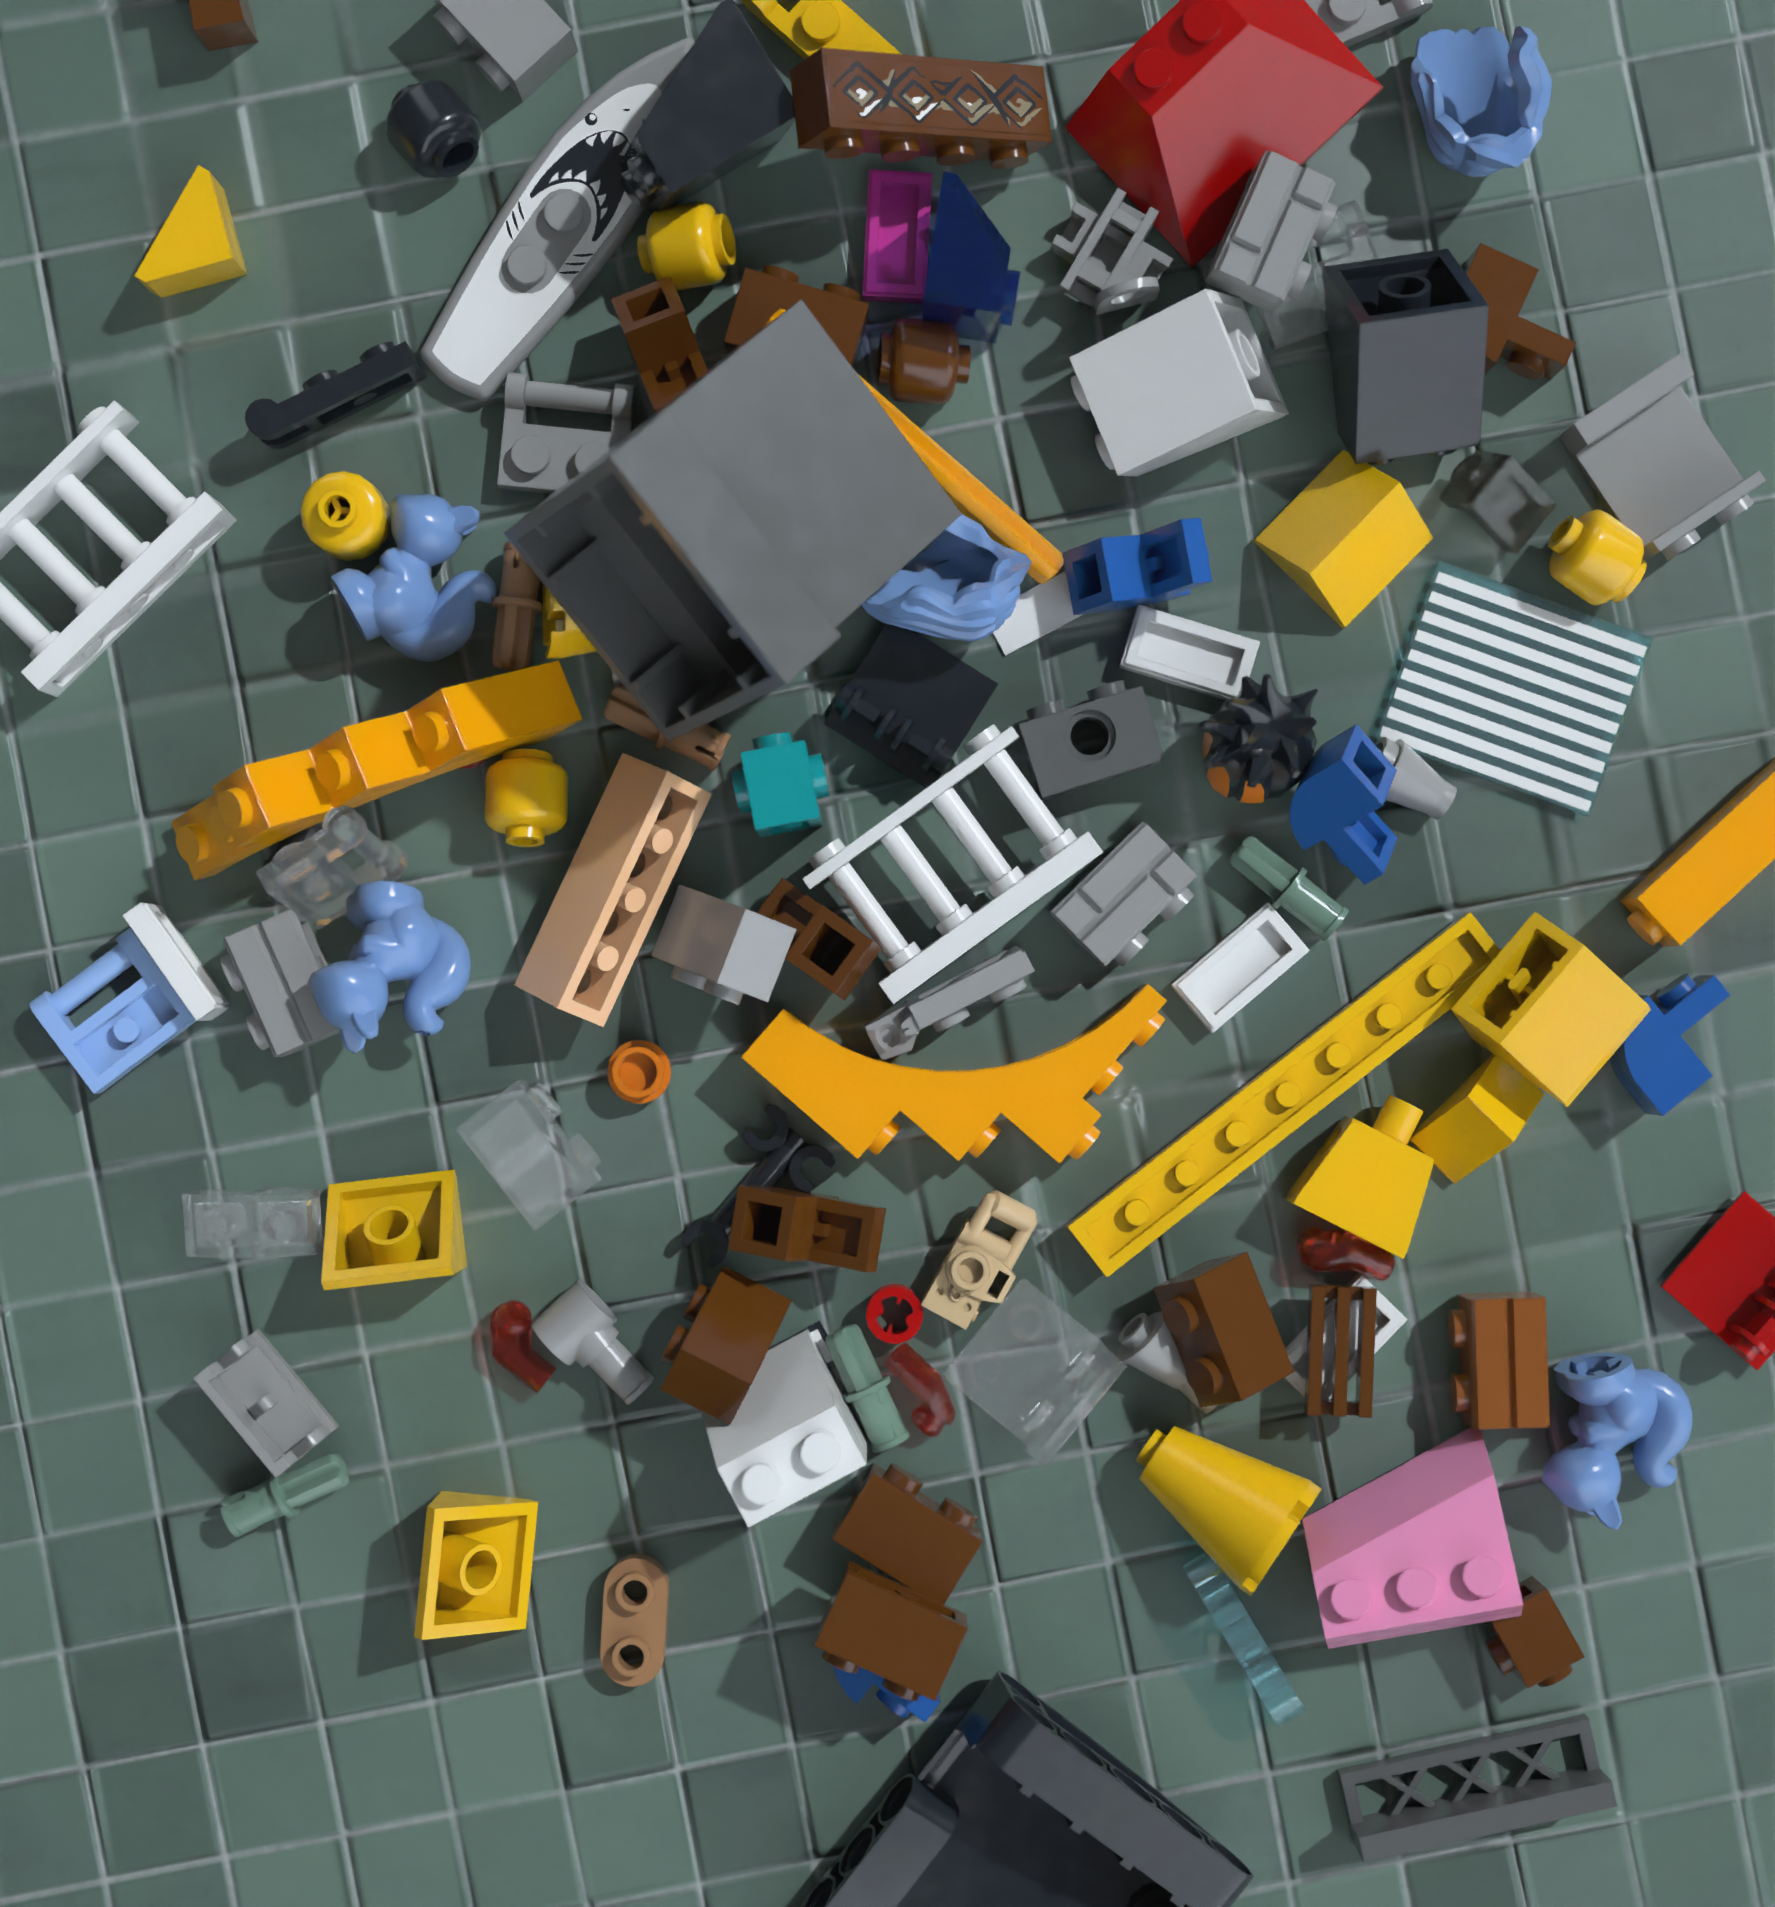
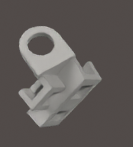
M1117 188L1101 216L1075 202L1071 209V221L1062 236L1056 234L1052 241L1054 254L1072 264L1060 284V290L1093 308L1095 315L1137 304L1143 305L1146 302L1156 300L1160 290L1158 280L1173 260L1170 256L1144 242L1154 225L1159 211L1150 207L1145 215L1123 202L1126 192L1120 188ZM1111 222L1134 234L1133 237L1111 226ZM1080 279L1100 292L1098 294L1078 283L1077 280Z

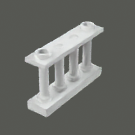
M115 400L107 408L101 406L90 412L77 428L78 436L0 512V560L17 544L77 605L75 613L78 616L61 633L58 631L50 633L0 582V619L31 649L29 657L32 661L21 673L39 691L58 697L237 521L217 500L205 491L197 499L193 496L186 498L126 438L140 422ZM107 455L168 515L166 523L169 527L152 543L148 541L141 543L80 482ZM61 500L123 560L121 563L123 572L107 588L103 586L96 588L35 527Z
M995 724L991 725L963 746L970 757L847 847L838 837L808 859L815 869L803 878L808 888L812 889L829 878L874 941L882 948V952L888 959L883 964L890 974L885 976L878 984L893 1004L1103 853L1088 830L1076 837L1070 828L1066 831L1061 828L1008 755L1005 748L1020 738L1012 726L1003 733H1000ZM983 764L1043 845L1038 851L1045 861L1026 875L1023 874L1018 866L1013 869L1010 867L953 788L955 784ZM931 802L991 883L987 890L993 899L974 913H972L966 903L961 907L901 826L903 822ZM879 840L939 920L935 927L942 936L923 950H920L914 941L910 944L907 943L849 863Z

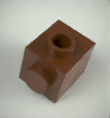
M1531 1576L1519 1583L1523 1601L1522 1615L1486 1622L1493 1637L1484 1641L1503 1676L1513 1672L1527 1688L1536 1684L1539 1687H1547L1566 1678L1573 1670L1571 1665L1585 1656L1547 1588Z

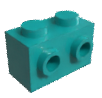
M790 732L770 734L752 739L754 750L740 752L743 768L732 770L731 774L738 808L741 809L742 813L752 812L755 831L763 838L823 826L818 799L830 797L821 753L809 755L805 740L793 742Z

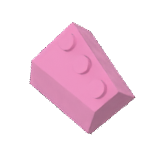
M1470 1427L1302 1519L1328 1649L1522 1615L1523 1601L1496 1481L1481 1429H1472Z

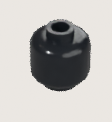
M427 80L408 85L395 95L387 115L385 130L389 142L407 163L426 178H451L467 170L478 155L481 127L478 117L456 92L442 81Z

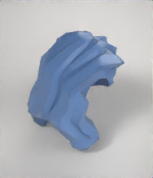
M1518 26L1515 28L1511 46L1504 34L1495 27H1479L1472 32L1468 29H1459L1456 32L1450 29H1440L1427 32L1423 36L1418 37L1415 59L1412 61L1410 68V84L1425 128L1427 145L1434 157L1449 170H1454L1474 178L1484 177L1504 168H1518L1529 157L1542 137L1543 120L1548 111L1551 97L1552 79L1539 53L1537 36L1530 29Z
M962 514L931 542L928 549L917 554L861 605L870 616L886 624L939 638L969 642L982 640L998 630L1005 620L1012 615L1016 602L1020 597L1021 590L1019 585L1026 576L1032 562L1026 554L1005 547L992 540L981 524Z

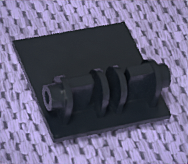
M886 624L849 684L846 683L833 704L834 708L824 722V725L919 785L927 788L940 778L995 691L998 683L917 632Z

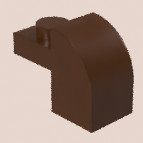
M1480 243L1468 258L1463 270L1489 305L1485 374L1501 357L1508 360L1506 366L1512 372L1531 380H1541L1542 377L1551 380L1566 366L1576 342L1518 316L1539 269Z
M671 277L663 278L611 299L655 412L708 371Z
M781 878L757 912L762 916L796 929L785 959L844 1001L882 949L869 937L783 878Z
M738 1185L728 1250L781 1261H812L861 1272H876L886 1208L842 1200L836 1196L813 1192L807 1193L800 1190L778 1187Z

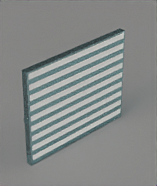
M1439 560L1434 569L1409 641L1401 649L1403 658L1373 739L1378 741L1380 738L1386 737L1393 742L1402 739L1420 757L1588 817L1591 814L1618 736L1625 730L1624 719L1654 638Z

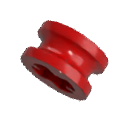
M889 1284L880 1287L872 1294L867 1303L866 1320L870 1331L876 1338L885 1343L899 1344L910 1340L917 1334L922 1325L923 1308L920 1298L912 1289L901 1284ZM892 1296L897 1297V1304H900L902 1299H905L912 1306V1310L905 1315L907 1326L898 1331L892 1330V1323H889L886 1329L877 1320V1317L884 1312L882 1301Z

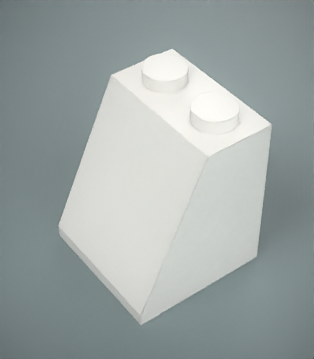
M1204 289L1069 357L1076 375L1071 377L1074 394L1084 410H1091L1100 431L1095 436L1098 452L1105 465L1111 470L1115 469L1118 476L1138 477L1289 414L1242 299L1210 289Z
M809 1329L768 1349L753 1383L730 1425L701 1411L717 1470L748 1528L865 1466L867 1463V1438L848 1403H845L843 1393Z

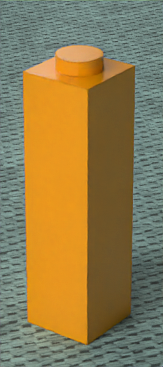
M1775 759L1620 900L1632 913L1627 917L1628 923L1647 943L1654 946L1659 942L1662 947L1681 946L1775 859Z

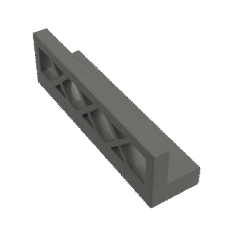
M1585 1714L1337 1769L1353 1844L1364 1863L1617 1807L1612 1781L1600 1769L1590 1721ZM1576 1735L1583 1767L1556 1772L1540 1762L1553 1740ZM1535 1744L1529 1754L1519 1748ZM1506 1750L1524 1761L1511 1783L1494 1786L1478 1776L1481 1768L1492 1753ZM1473 1758L1467 1768L1456 1762ZM1444 1764L1461 1775L1449 1797L1432 1800L1415 1789L1430 1767ZM1534 1769L1544 1774L1543 1776L1529 1778ZM1411 1772L1405 1782L1395 1776ZM1382 1778L1399 1789L1387 1811L1362 1816L1355 1784ZM1472 1783L1482 1788L1480 1790L1467 1792ZM1410 1797L1420 1802L1418 1804L1405 1806Z

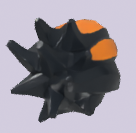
M1269 674L1263 676L1261 685L1248 676L1242 677L1241 689L1237 697L1226 700L1210 716L1209 720L1200 723V728L1205 731L1202 743V759L1207 766L1206 777L1212 788L1226 798L1234 796L1239 802L1259 804L1266 799L1279 798L1297 785L1313 757L1317 744L1316 736L1312 729L1317 724V720L1311 717V706L1318 689L1286 697L1276 691Z

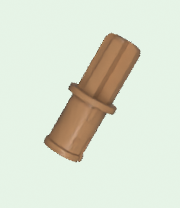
M505 542L503 545L504 559L499 597L492 599L493 608L498 610L492 663L496 668L516 671L530 666L535 616L543 612V605L537 602L539 577L512 543Z
M624 685L616 686L604 710L606 719L656 742V750L661 752L663 747H666L708 767V770L715 772L725 752L724 749L727 747L732 736L727 732L723 733L704 724L668 741Z

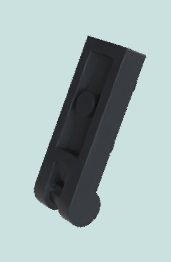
M392 341L384 342L366 350L359 357L361 363L339 374L337 370H327L314 375L303 383L304 391L278 404L271 399L262 398L255 400L246 410L245 422L249 430L265 445L273 449H282L427 377L417 356L406 341L396 346Z

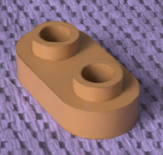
M630 1554L618 1560L609 1571L604 1584L600 1647L601 1664L605 1673L614 1682L628 1687L641 1686L654 1679L659 1673L666 1655L670 1582L664 1566L658 1560L646 1554ZM632 1580L640 1581L647 1588V1596L639 1601L632 1600L625 1594L624 1585ZM626 1645L638 1646L643 1652L644 1659L638 1664H628L621 1657V1649Z

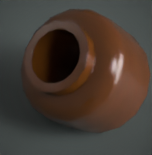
M900 318L893 324L890 333L880 334L877 357V383L879 385H887L890 397L897 402L946 404L954 394L956 383H968L971 362L970 345L959 344L958 332L951 322Z

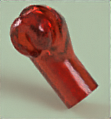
M1314 1227L1303 1231L1297 1239L1296 1249L1302 1264L1318 1273L1355 1270L1375 1281L1382 1282L1387 1280L1395 1266V1258L1392 1253L1345 1230L1325 1232L1323 1229Z
M519 1300L506 1301L496 1307L491 1315V1354L496 1363L537 1394L557 1368L532 1350V1314L527 1305Z
M908 1343L901 1344L888 1357L885 1366L923 1402L912 1412L911 1421L928 1437H936L941 1433L946 1424L952 1425L956 1415L955 1406L940 1373Z

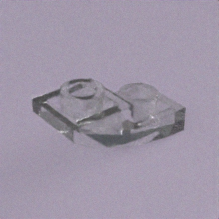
M264 1186L251 1192L195 1189L182 1194L186 1257L271 1258L317 1255L323 1252L319 1189Z

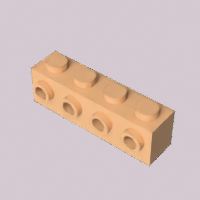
M622 753L514 985L558 1009L604 1027L712 794L664 769Z

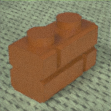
M1529 1291L1458 1294V1309L1449 1310L1447 1320L1451 1348H1460V1374H1451L1449 1384L1450 1402L1453 1412H1462V1422L1472 1429L1547 1428L1550 1426L1546 1297Z

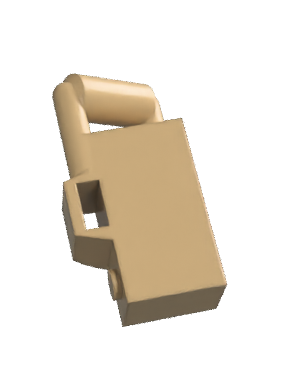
M998 1190L984 1195L971 1220L966 1218L925 1292L921 1300V1306L966 1330L970 1322H974L981 1309L979 1306L982 1301L1002 1303L1016 1278L1012 1268L1037 1225L1036 1211ZM991 1216L1016 1228L1010 1241L985 1228ZM1001 1271L1007 1275L997 1293L994 1294L988 1290L998 1272Z

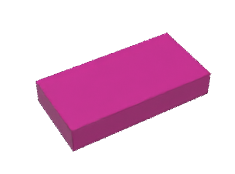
M869 170L863 301L926 303L932 173Z

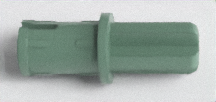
M1250 835L1245 838L1231 855L1229 860L1231 866L1273 899L1271 905L1274 909L1282 906L1315 932L1322 941H1325L1347 916L1349 910L1345 906L1338 904L1305 876L1308 871L1305 867L1302 866L1297 870L1256 836Z
M850 1324L830 1333L826 1337V1345L847 1389V1392L843 1395L845 1403H853L871 1442L873 1453L885 1451L907 1440L911 1435L909 1430L905 1428L887 1388L891 1379L889 1375H881L860 1327L857 1324Z
M334 1453L323 1456L288 1473L283 1472L277 1478L270 1473L269 1479L260 1484L223 1498L221 1500L223 1507L220 1508L223 1520L229 1531L235 1537H240L258 1528V1526L282 1516L292 1519L300 1514V1506L346 1486L350 1482L348 1469L343 1458L339 1454Z

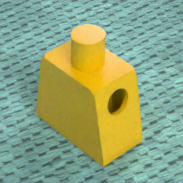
M1388 1095L1373 1127L1345 1116L1296 1180L1285 1200L1404 1259L1411 1242L1434 1163L1432 1157L1407 1145L1423 1111L1397 1097Z

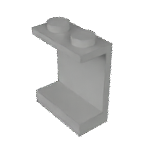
M1681 353L1575 422L1559 436L1612 517L1641 537L1644 544V555L1642 558L1644 560L1662 551L1667 560L1677 556L1701 540L1695 530L1696 527L1713 516L1720 525H1723L1752 506L1754 503L1747 493L1766 481L1760 470L1746 479L1742 478L1681 387V384L1694 375V372Z

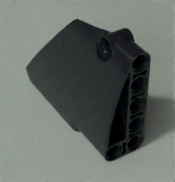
M997 1671L916 1776L913 1774L905 1775L891 1788L799 1907H1231L1254 1878V1875L1230 1850L1129 1766L1014 1678L1002 1671Z

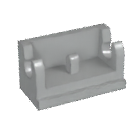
M257 1329L234 1344L229 1352L207 1366L193 1379L273 1476L277 1478L337 1429L339 1425L264 1334Z

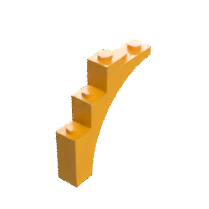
M559 660L442 688L405 712L342 727L310 749L244 765L212 786L215 794L171 822L176 834V846L181 857L187 862L194 881L214 876L280 840L362 804L440 774L503 754L508 750L519 749L546 741L581 721L582 716Z
M1142 984L1118 1009L1096 1026L1066 1044L1029 1059L1003 1066L974 1070H930L901 1066L871 1058L834 1042L809 1027L786 1008H783L741 1058L857 1159L866 1149L875 1156L884 1149L901 1129L892 1120L899 1111L903 1112L956 1160L959 1161L967 1151L977 1158L1001 1131L993 1121L1002 1113L1060 1164L1067 1155H1070L1077 1161L1100 1135L1101 1132L1094 1124L1102 1115L1086 1102L1083 1097L1090 1089L1099 1096L1114 1081L1123 1069V1066L1116 1059L1132 1041L1141 1048L1154 1035L1165 1021V1018L1158 1011L1167 1000L1149 984Z

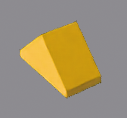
M200 165L196 167L134 275L150 292L160 298L247 275L225 191L210 171Z
M1491 1054L1413 1132L1410 1141L1422 1153L1434 1159L1433 1164L1452 1183L1456 1184L1515 1141L1541 1101L1544 1093L1530 1080L1497 1056Z

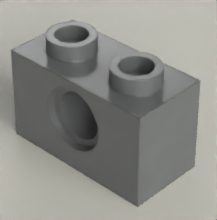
M1123 680L1087 691L1090 702L1065 709L1063 700L1060 699L1026 711L1029 721L1019 724L1016 732L1020 737L1019 741L1035 792L1042 801L1159 765L1165 760L1142 685L1126 690ZM1082 722L1096 724L1105 736L1103 750L1095 755H1085L1078 752L1071 742L1072 728Z

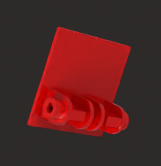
M1742 1191L1664 1280L1660 1287L1757 1371L1775 1351V1217L1746 1191Z

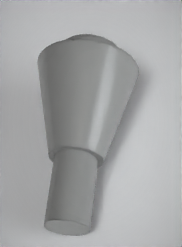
M1155 1312L1149 1316L1145 1313H1140L1124 1326L1118 1337V1341L1121 1343L1118 1351L1119 1360L1173 1389H1179L1204 1414L1210 1413L1217 1407V1405L1200 1408L1195 1393L1187 1381L1186 1370L1172 1334L1164 1322L1162 1312Z

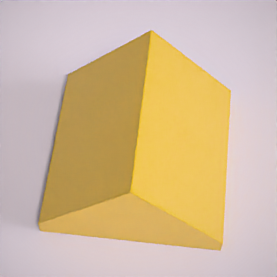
M1342 450L1253 542L1344 629L1433 539V536L1399 481L1368 463L1355 464L1350 453Z
M455 1169L328 1185L321 1284L324 1290L449 1276L467 1267Z
M441 1491L427 1506L414 1632L415 1638L427 1640L526 1629L538 1501Z

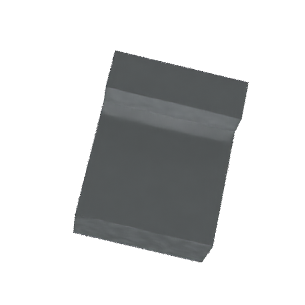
M801 299L742 342L584 471L557 489L511 526L504 534L665 738L670 741L787 685L841 636L836 627L949 527L962 513Z

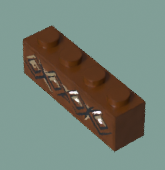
M820 48L789 70L798 148L824 150L827 158L845 159L858 156L864 152L880 153L881 159L885 162H905L919 156L936 157L937 164L943 166L962 165L973 160H988L994 169H1012L1027 164L1029 155L1052 143L1043 66Z

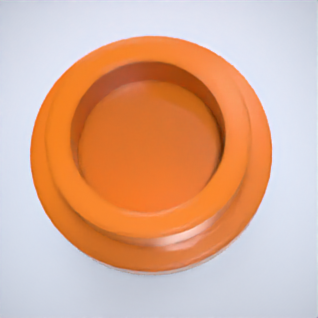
M634 1040L621 1045L612 1054L607 1067L608 1081L613 1091L623 1100L636 1104L651 1102L661 1096L670 1083L672 1072L669 1058L663 1049L646 1040Z

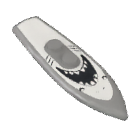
M684 38L650 53L613 76L580 104L554 132L527 168L474 253L421 349L420 356L424 363L447 386L468 397L480 401L488 400L506 381L508 373H513L558 323L623 243L646 209V206L641 209L637 208L626 194L619 175L624 172L619 163L634 136L695 43L692 38Z

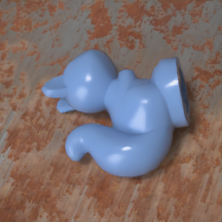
M397 494L391 501L390 508L391 529L397 548L393 547L386 550L379 557L380 564L368 575L359 570L346 568L332 575L331 582L347 612L367 642L382 636L394 650L408 658L424 662L439 661L454 654L469 640L475 625V602L482 601L492 604V599L497 596V588L493 579L488 574L479 570H468L454 575L444 584L439 593L435 590L431 577V567L452 557L461 546L463 536L477 528L479 511L472 506L466 505L452 507L444 498L433 494Z
M392 881L359 884L355 892L346 898V917L357 929L363 931L361 938H359L358 943L353 944L348 960L326 965L312 972L308 980L322 1017L331 1025L339 1028L341 1040L345 1048L353 1054L364 1048L366 1038L371 1040L378 1036V1021L385 1013L389 997L388 983L398 980L411 981L405 993L403 1004L405 1021L415 1033L422 1036H433L439 1033L444 1026V1021L438 1017L436 1010L450 1005L462 995L471 973V956L465 940L453 927L440 919L430 916L424 909V897L421 891L413 886Z
M1611 1352L1579 1355L1562 1360L1553 1368L1557 1386L1568 1396L1573 1397L1579 1402V1412L1570 1416L1568 1422L1571 1434L1577 1436L1578 1440L1552 1454L1544 1465L1542 1482L1555 1494L1563 1505L1579 1512L1596 1515L1599 1521L1607 1528L1618 1530L1622 1523V1517L1617 1496L1620 1491L1622 1477L1616 1453L1627 1444L1634 1442L1632 1452L1633 1464L1641 1480L1654 1488H1665L1672 1485L1677 1479V1468L1668 1462L1684 1448L1689 1440L1693 1424L1692 1407L1688 1395L1677 1381L1660 1371L1635 1369L1632 1358L1628 1355Z

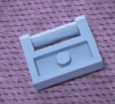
M131 927L116 937L118 945L53 994L45 991L29 1003L36 1018L94 1094L105 1091L196 1022ZM134 965L142 978L75 1028L70 1021L68 1013L130 966Z

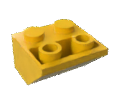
M1534 912L1451 1010L1470 1038L1565 1107H1568L1651 1011V1008L1585 945Z

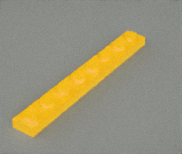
M1471 912L1464 913L1066 1226L1106 1277L1110 1276L1450 1010L1501 950Z

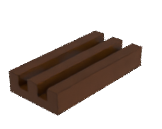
M1309 1284L1304 1412L1307 1415L1320 1416V1414H1330L1336 1417L1355 1415L1361 1418H1372L1376 1288L1369 1286ZM1325 1298L1336 1299L1332 1400H1321ZM1351 1300H1359L1355 1401H1347Z

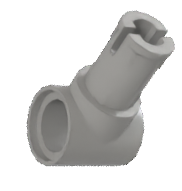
M577 1280L531 1323L535 1334L557 1358L567 1365H572L575 1361L582 1368L589 1365L627 1405L634 1401L654 1380V1377L616 1339L619 1331L613 1326L617 1319L611 1309L581 1280Z

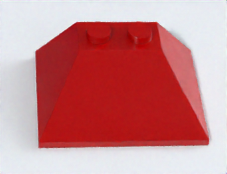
M1180 0L1107 70L1065 126V129L1115 185L1126 192L1125 196L1141 213L1146 215L1150 207L1159 211L1153 226L1191 268H1194L1221 242L1253 167L1265 151L1278 153L1302 166L1383 90V86L1304 0Z

